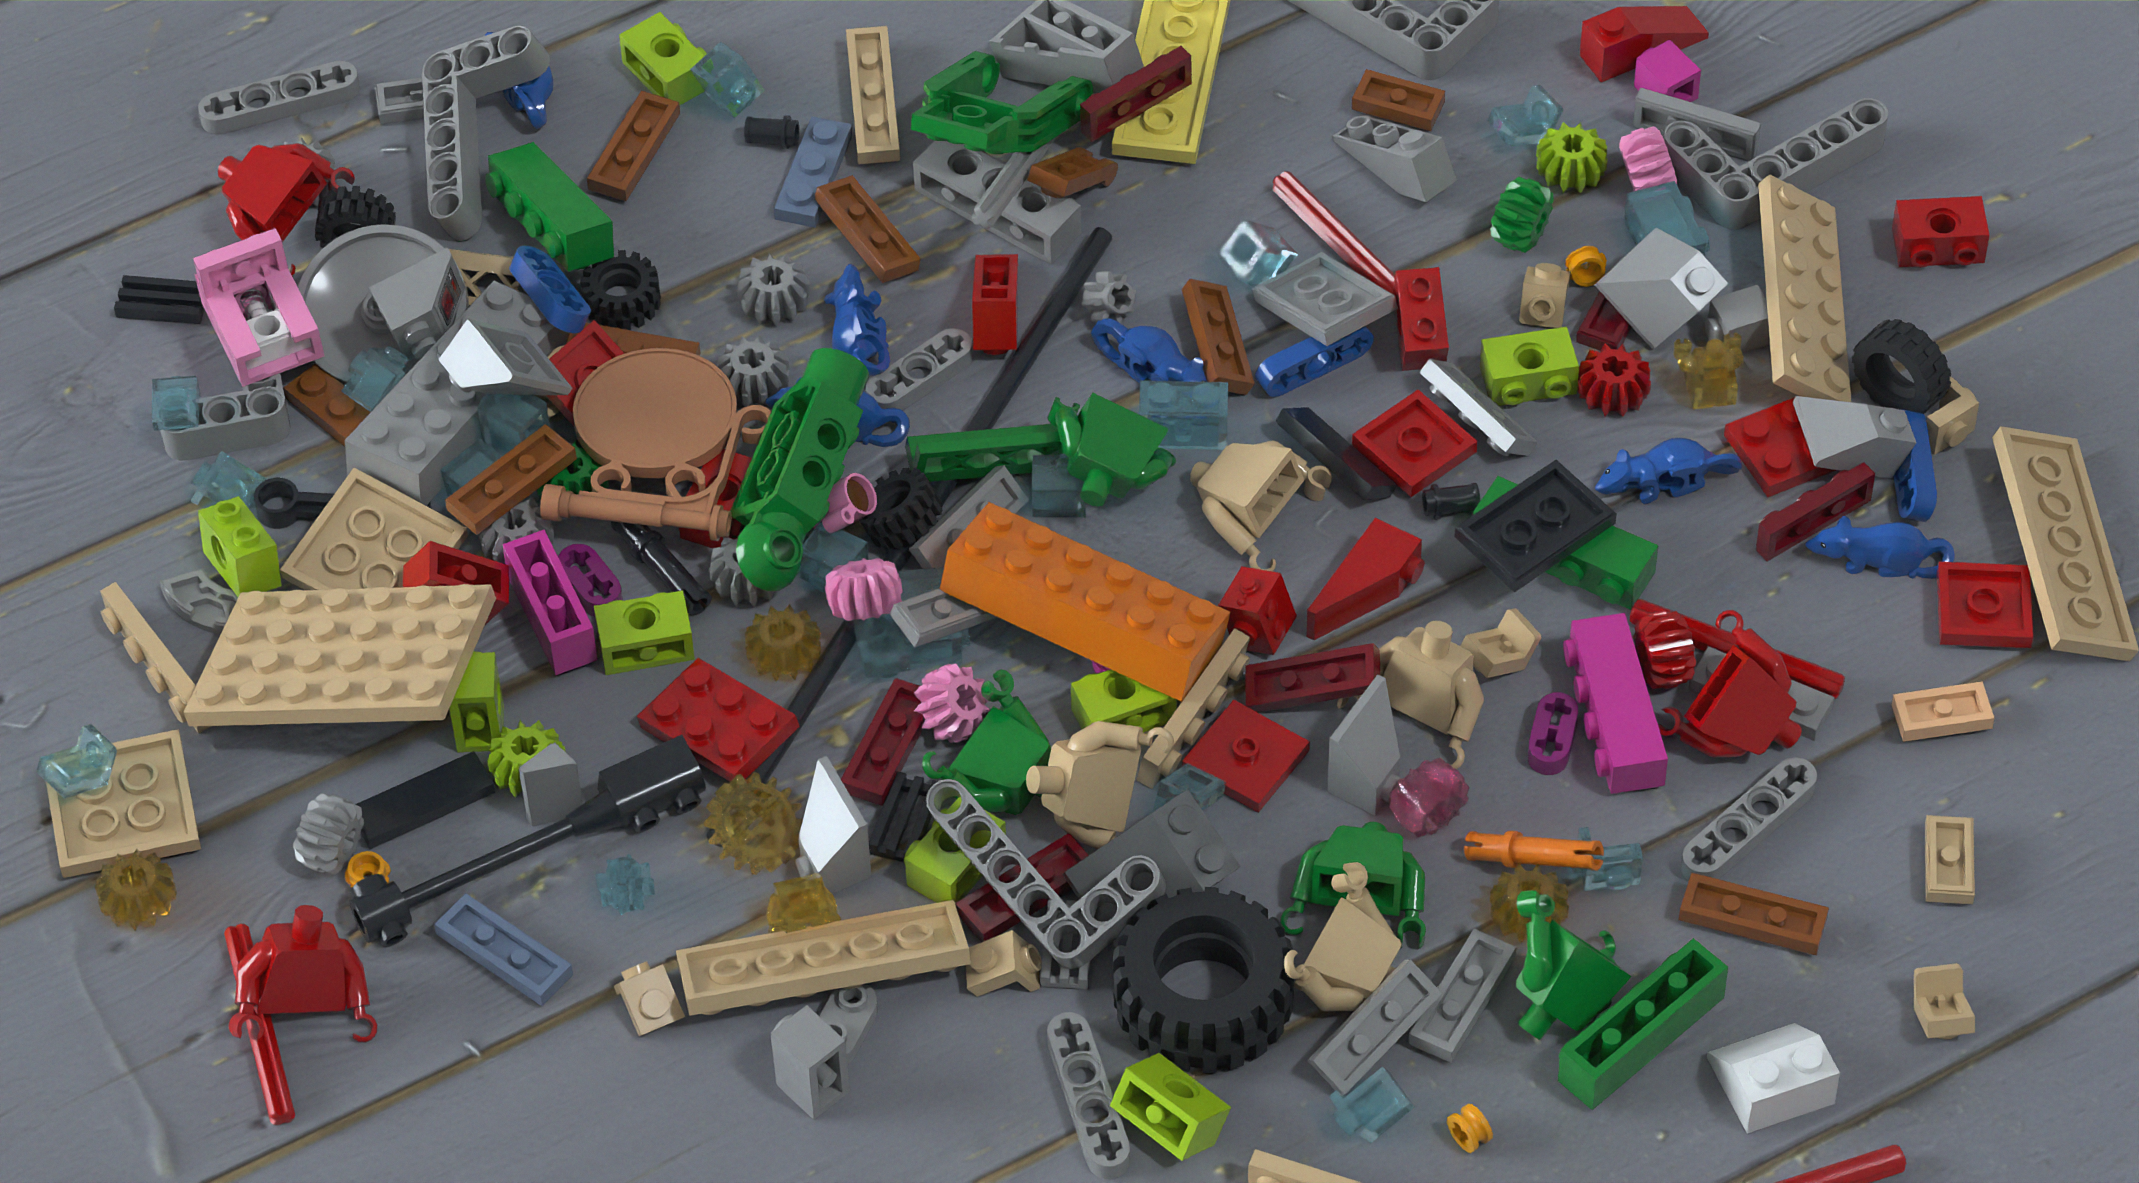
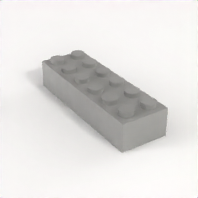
M493 281L344 440L347 474L349 475L351 470L356 468L427 506L518 405L517 395L487 394L473 390L471 392H464L454 386L449 380L450 373L438 359L466 320L471 319L526 332L546 356L557 347L566 344L568 332L553 326L528 295Z

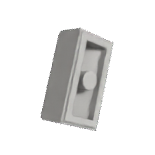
M555 742L519 767L527 821L531 826L561 821L566 818V815L583 804L577 764Z

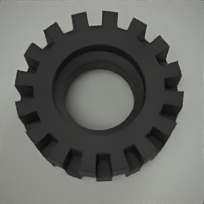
M346 186L338 187L337 193L334 190H330L327 192L326 197L323 196L320 200L315 225L316 241H320L319 246L323 249L339 236L355 229L371 225H395L396 212H393L394 206L391 202L386 203L387 198L382 194L374 197L375 190L370 188L367 189L366 193L360 192V186H353L352 191H348Z
M618 250V257L591 264L592 268L587 267L583 270L584 277H581L582 297L591 308L588 317L590 320L595 319L599 325L603 326L607 322L608 327L617 328V325H623V329L631 330V323L635 322L639 328L645 325L644 316L649 320L655 317V310H659L661 299L659 278L655 265L651 266V260L647 257L640 260V253L634 251L630 257H626V250ZM625 285L636 288L633 292L623 296H613L605 293L616 286Z
M909 467L902 468L900 474L894 470L889 472L888 479L884 480L881 476L875 480L878 484L874 487L877 495L876 509L868 516L859 520L877 547L882 546L883 549L890 550L892 545L895 549L903 548L904 541L907 540L909 544L916 542V535L920 533L922 536H925L929 532L926 528L928 525H936L938 522L936 516L942 514L943 509L941 505L943 503L923 472L921 473L917 468H914L912 471Z

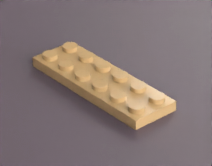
M1769 174L1758 183L1773 383L1802 397L1851 402L1835 207Z
M2000 426L1992 436L2051 650L2131 661L2138 653L2139 648L2078 439Z
M954 900L676 950L689 1016L697 1014L713 1015L724 1009L746 1005L761 1006L773 1000L794 996L800 998L810 997L817 992L838 988L854 989L865 983L881 980H903L914 974L930 971L946 972L958 966L971 964L969 947Z

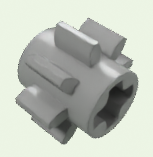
M1111 271L1096 272L1097 282L1084 283L1085 291L1081 304L1092 313V322L1109 318L1122 323L1121 313L1134 312L1132 306L1136 290L1132 289L1130 284L1126 282V274H1112Z

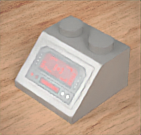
M448 247L369 287L406 362L414 358L421 359L452 326L465 290V285Z

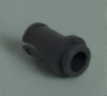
M784 115L783 119L747 116L744 127L746 143L781 144L783 149H789L790 145L798 144L800 134L799 121L792 120L790 115Z
M1476 483L1439 488L1437 484H1432L1430 489L1423 490L1422 492L1425 516H1433L1435 520L1441 519L1442 514L1474 511L1480 502L1479 488Z

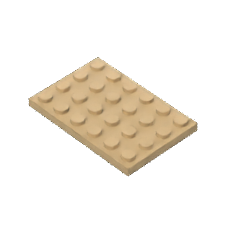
M462 584L458 586L242 592L183 712L188 726L444 720L496 600L492 585Z

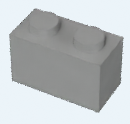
M808 1005L796 1014H790L782 1018L771 1032L776 1085L815 1120L850 1093L846 1043Z

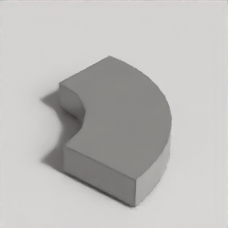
M203 568L160 581L167 602L180 617L202 630L221 635L238 599L232 589L223 588L213 582Z

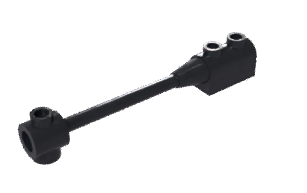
M683 735L599 771L597 788L599 794L566 815L565 819L401 892L394 881L387 883L382 874L371 875L360 880L350 889L353 899L349 900V904L363 937L368 943L379 938L383 947L395 945L408 935L405 926L412 924L409 909L573 835L577 837L616 827L624 828L631 824L637 833H641L657 825L660 822L657 812L674 806L678 814L693 810L702 802L699 793L706 791V784L701 769Z

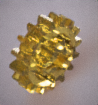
M754 772L747 780L741 774L736 775L729 784L724 783L715 792L717 797H714L707 804L706 808L713 814L704 821V826L715 829L716 832L708 840L709 844L720 843L724 849L720 852L719 858L723 860L730 855L734 857L735 870L739 871L747 863L750 864L752 875H757L764 867L772 873L782 863L787 864L796 855L794 850L799 847L798 833L801 830L803 819L796 818L795 814L802 808V804H790L787 798L792 790L789 787L781 792L775 789L777 785V778L772 777L766 784L761 783L759 773ZM758 817H762V821L758 826L750 831L748 827Z

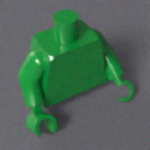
M1093 392L1078 416L1080 404L1073 403L1072 407L1062 404L1060 398H1055L1047 419L1058 428L1063 453L1069 458L1068 473L1084 481L1080 498L1085 503L1099 507L1105 504L1108 494L1117 498H1124L1130 488L1143 490L1166 476L1170 467L1176 464V458L1173 454L1164 448L1158 447L1166 436L1168 428Z
M1000 669L993 673V677L999 683L1001 691L997 690L994 684L988 680L982 684L981 694L987 701H999L1001 707L998 709L993 706L948 769L945 766H941L937 772L933 770L930 760L932 756L936 755L934 751L927 752L924 755L922 768L931 779L941 778V780L952 779L958 781L979 805L989 813L1006 812L1017 815L1024 811L1034 795L1042 797V794H1032L1029 792L1026 776L1031 766H1048L1051 746L1046 735L1018 696H1011L1010 693L1014 689L1012 675L1006 670Z
M1379 822L1365 823L1362 828L1342 825L1335 829L1329 840H1324L1304 852L1289 897L1294 900V904L1292 907L1287 908L1280 917V923L1285 928L1286 933L1298 935L1303 932V927L1297 929L1288 928L1287 919L1294 913L1303 914L1306 904L1312 905L1314 903L1336 907L1341 897L1346 899L1348 893L1337 892L1333 889L1331 881L1334 875H1347L1343 870V864L1358 862L1367 871L1368 880L1365 888H1367L1380 913L1399 916L1400 910L1405 912V918L1400 921L1397 929V938L1403 944V934L1405 932L1414 931L1419 935L1418 949L1424 945L1426 927L1424 922L1419 919V913L1424 912L1425 872L1412 853L1403 851V836L1399 833L1388 832L1386 827Z
M1536 890L1522 891L1517 897V909L1524 918H1531V922L1526 925L1527 954L1524 967L1516 980V988L1531 999L1533 1003L1519 1020L1518 1025L1540 1041L1556 1019L1575 1031L1582 1030L1597 1014L1610 1007L1612 998L1632 976L1612 959L1615 955L1616 945L1610 932L1604 930L1599 933V937H1602L1605 942V949L1599 951L1553 919L1550 923L1546 921L1545 917L1551 916L1555 909V902L1552 897L1547 894L1539 895Z

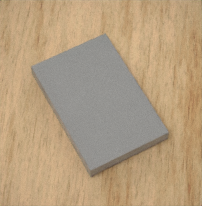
M1323 252L1252 289L1255 302L1326 346L1398 309L1395 295Z

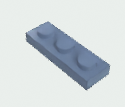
M811 116L774 207L775 220L816 228L823 210L815 200L816 189L818 186L835 180L852 138V124Z
M466 893L434 924L436 935L541 1006L573 975L572 964Z

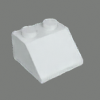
M1796 1023L1707 1052V1059L1747 1134L1835 1104L1840 1072L1820 1035Z

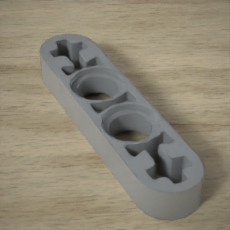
M334 61L211 93L205 96L198 105L201 125L209 133L225 134L349 101L360 90L357 69L349 62ZM337 80H343V83L337 84ZM322 84V89L318 90L317 85ZM298 87L310 90L308 94L302 97L289 95V92ZM256 98L270 100L267 105L259 108L248 105ZM240 105L241 110L236 111V106ZM221 111V115L215 116V112Z
M1794 757L1780 762L1686 844L1683 848L1681 872L1685 879L1689 881L1691 872L1720 879L1812 798L1817 780L1815 767L1803 758ZM1800 777L1804 780L1803 784L1798 781L1792 783L1786 790V796L1784 795L1783 791L1786 789L1788 778L1795 781ZM1757 801H1769L1777 807V811L1771 815H1762L1757 813L1752 808V805ZM1734 827L1742 830L1746 834V838L1740 842H1730L1724 839L1721 832L1726 828ZM1712 854L1710 865L1705 862L1699 865L1694 864V859L1702 862Z
M1061 1013L1056 1015L1047 1027L1048 1049L1090 1171L1099 1178L1115 1179L1122 1176L1129 1168V1140L1120 1114L1110 1107L1114 1096L1087 1020L1077 1013ZM1070 1031L1071 1035L1076 1037V1052L1070 1054L1067 1039L1065 1036H1062V1032ZM1085 1067L1092 1070L1095 1077L1088 1083L1079 1084L1069 1078V1073L1076 1068ZM1098 1106L1105 1109L1109 1115L1100 1123H1091L1082 1117V1113L1089 1107ZM1107 1137L1110 1151L1112 1154H1116V1159L1107 1160L1106 1156L1101 1154L1100 1139Z

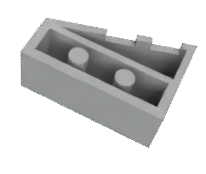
M1036 0L989 41L995 59L1000 63L1002 78L1053 85L1057 81L1063 82L1071 76L1090 80L1093 85V92L1100 93L1119 82L1124 76L1133 74L1144 67L1132 32L1066 0Z

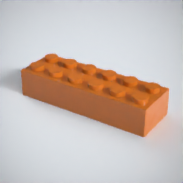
M990 502L987 503L948 548L940 584L941 591L1181 702L1221 648L1230 616V611L1216 606L1210 601L1194 596L1166 581L1159 580L1126 563L1115 560L1091 549L1087 545L1080 544L1045 526L1034 523Z

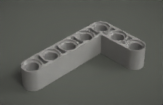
M1287 0L1425 80H1434L1445 75L1496 26L1499 15V0H1446L1428 18L1397 0Z
M513 26L439 51L431 55L423 65L422 86L428 209L433 218L454 240L462 241L471 238L478 232L482 223L476 98L533 80L541 76L550 64L549 53L526 26Z
M1863 98L1857 100L1741 166H1738L1712 139L1692 122L1675 121L1670 123L1665 128L1663 139L1675 170L1677 184L1718 224L1728 229H1741L1761 218L1758 183L1769 174L1794 185L1804 192H1808L1882 149L1885 141L1888 109L1882 102L1876 99Z
M281 373L242 387V391L177 402L166 406L158 416V424L167 455L179 461L191 460L271 445L284 440L290 433L291 425Z
M944 779L933 784L928 790L926 797L927 807L939 826L1056 962L1063 967L1074 969L1087 964L1119 936L1124 926L1131 925V917L1140 908L1145 906L1148 910L1151 909V901L1165 893V879L1157 864L1149 857L1138 855L1125 860L1068 908L962 784L956 780ZM952 796L961 797L962 802L957 811L952 814L940 812L941 804L945 799ZM981 830L991 832L990 841L986 846L977 849L970 847V839L974 833ZM1012 864L1021 867L1020 875L1015 881L1011 883L999 881L1000 872L1004 867ZM1142 872H1148L1153 875V882L1149 888L1142 891L1131 889V881L1135 875ZM1038 899L1051 901L1050 910L1046 915L1038 918L1029 916V908L1033 902ZM1104 903L1117 905V912L1112 919L1105 922L1095 920L1094 915L1100 905ZM1075 933L1081 936L1080 945L1076 950L1068 953L1059 951V942L1065 935Z

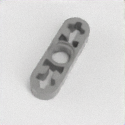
M956 328L939 332L891 364L883 373L873 376L867 382L866 392L876 399L882 409L898 408L905 410L971 364L973 359L971 337L965 331ZM915 367H925L931 371L927 377L920 379L913 378L908 374Z

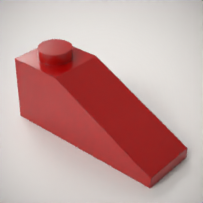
M1687 6L1616 7L1582 21L1580 57L1602 83L1636 69L1637 57L1649 48H1655L1671 40L1681 50L1708 39L1709 32Z
M1018 254L975 255L972 295L973 350H983L984 353L999 355L1009 350H1017Z
M1374 518L1307 609L1306 637L1316 640L1398 598L1408 583L1415 584L1421 576L1425 561L1421 559L1422 539L1378 518Z

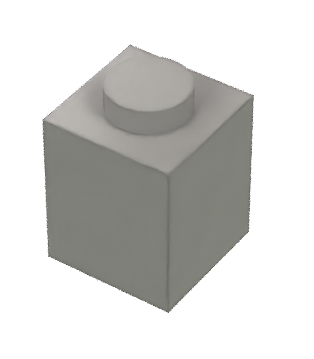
M1758 284L1713 298L1710 301L1708 319H1705L1704 322L1706 335L1712 344L1717 343L1725 358L1770 344L1767 299Z

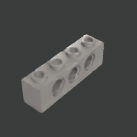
M933 141L913 162L915 191L972 221L971 217L975 213L974 207L1006 163L982 151L968 150L964 147V144ZM1026 179L994 225L986 230L1052 265L1082 233L1081 205L1076 203L1070 196L1054 198L1045 195L1040 191V186Z

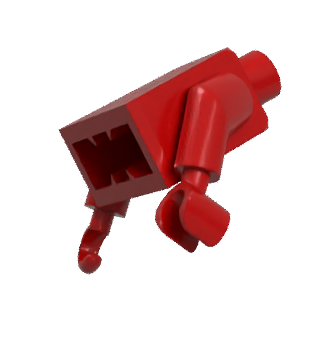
M296 143L275 145L272 148L256 145L251 148L242 161L233 156H227L219 165L218 177L226 181L222 186L221 192L229 202L226 213L235 234L242 241L253 235L276 228L283 242L327 185L326 180L329 181L328 190H334L337 193L340 186L336 184L335 180L344 179L347 183L353 185L355 181L353 172L345 167L332 169L330 167L331 162L305 145ZM291 264L290 269L292 277L295 274L296 270L294 264Z
M1734 610L1723 611L1718 615L1715 625L1718 629H1721V623L1724 618L1729 616L1735 617L1737 624L1731 633L1737 638L1735 645H1732L1684 716L1677 708L1671 706L1661 709L1675 718V726L1673 729H1666L1658 723L1660 734L1668 736L1676 733L1680 735L1681 742L1712 758L1741 757L1747 751L1761 755L1767 750L1772 741L1786 749L1791 748L1800 738L1802 727L1789 718L1796 708L1797 702L1788 694L1792 682L1783 658L1753 629H1743V618L1738 612ZM1683 717L1689 721L1687 724L1683 722Z
M301 905L295 909L293 923H274L266 927L262 941L257 942L239 962L236 976L235 1004L239 1005L240 1008L239 1012L233 1015L229 1022V1031L234 1037L241 1038L242 1025L248 1019L251 1022V1039L259 1040L262 1037L264 1023L261 1018L254 1015V1008L256 1014L345 1011L346 1006L347 1010L354 1011L355 1020H366L371 1025V1033L368 1036L361 1037L353 1033V1039L358 1042H368L375 1037L378 1025L376 1020L365 1011V1007L370 1006L363 963L350 942L338 937L334 924L322 922L323 912L318 907Z

